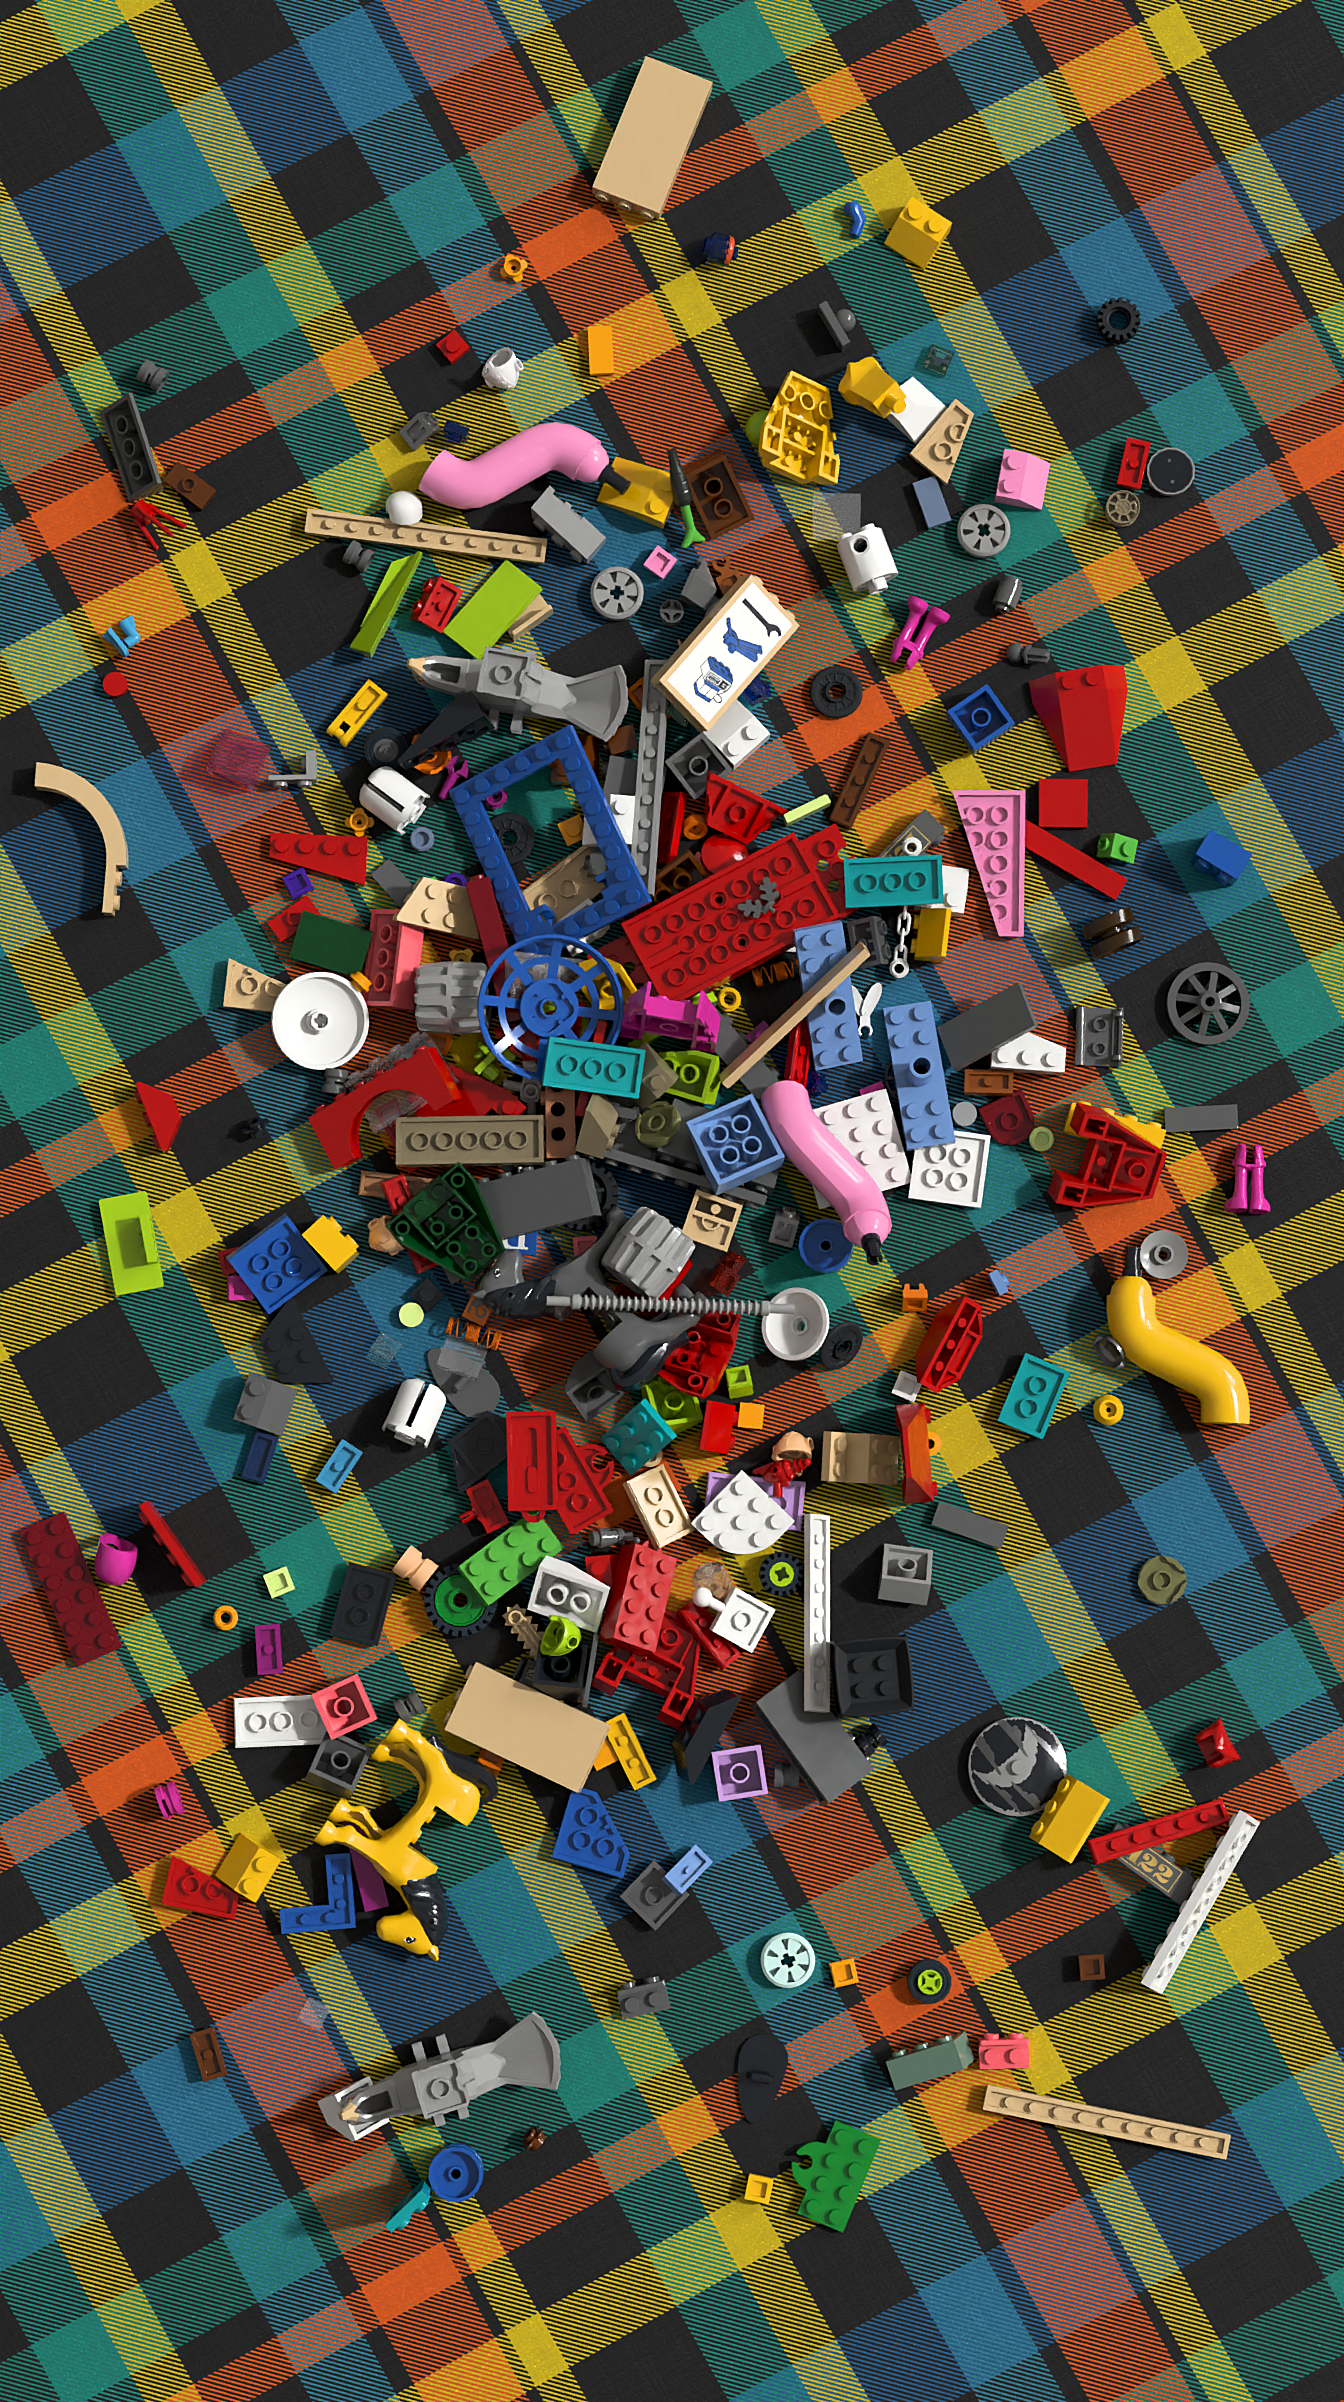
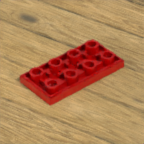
M145 1501L139 1505L141 1510L138 1513L139 1517L146 1526L151 1525L155 1532L152 1535L158 1544L167 1547L169 1552L166 1555L174 1566L179 1565L183 1573L180 1575L188 1586L193 1585L194 1587H201L205 1584L207 1580L151 1501Z

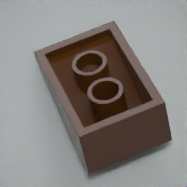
M721 449L683 467L692 492V503L711 540L755 519L728 459Z

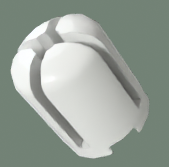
M380 767L368 777L372 784H363L359 796L360 803L399 834H405L402 829L408 823L412 822L415 824L426 808L422 803L425 798H430V796L391 767Z
M407 1379L400 1386L382 1430L385 1431L387 1427L396 1433L394 1438L413 1446L416 1441L424 1443V1448H427L446 1404V1397L437 1386L430 1384L412 1426L409 1427L408 1424L424 1389L425 1381Z

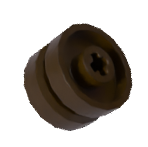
M1131 907L1105 914L1081 928L1086 940L1093 941L1102 938L1090 947L1094 960L1120 952L1144 939L1139 927H1130L1123 930V928L1132 924L1135 920Z

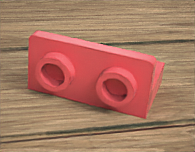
M997 2033L984 2034V2038H978L979 2069L1029 2068V2038L1023 2037V2033H1008L1009 2037L999 2038Z

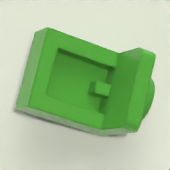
M1117 833L1101 834L1097 845V857L1134 864L1138 840Z

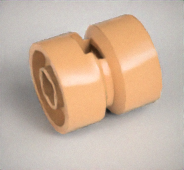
M411 1545L392 1571L402 1579L408 1577L411 1586L420 1591L439 1566L428 1558L425 1560L421 1559L422 1553Z

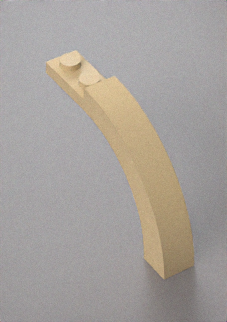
M37 762L35 775L36 789L58 793L76 801L94 817L99 825L106 847V873L102 913L105 916H115V910L120 908V896L116 895L117 886L122 884V872L118 870L119 868L128 869L129 859L125 834L116 813L105 797L81 776L59 766Z

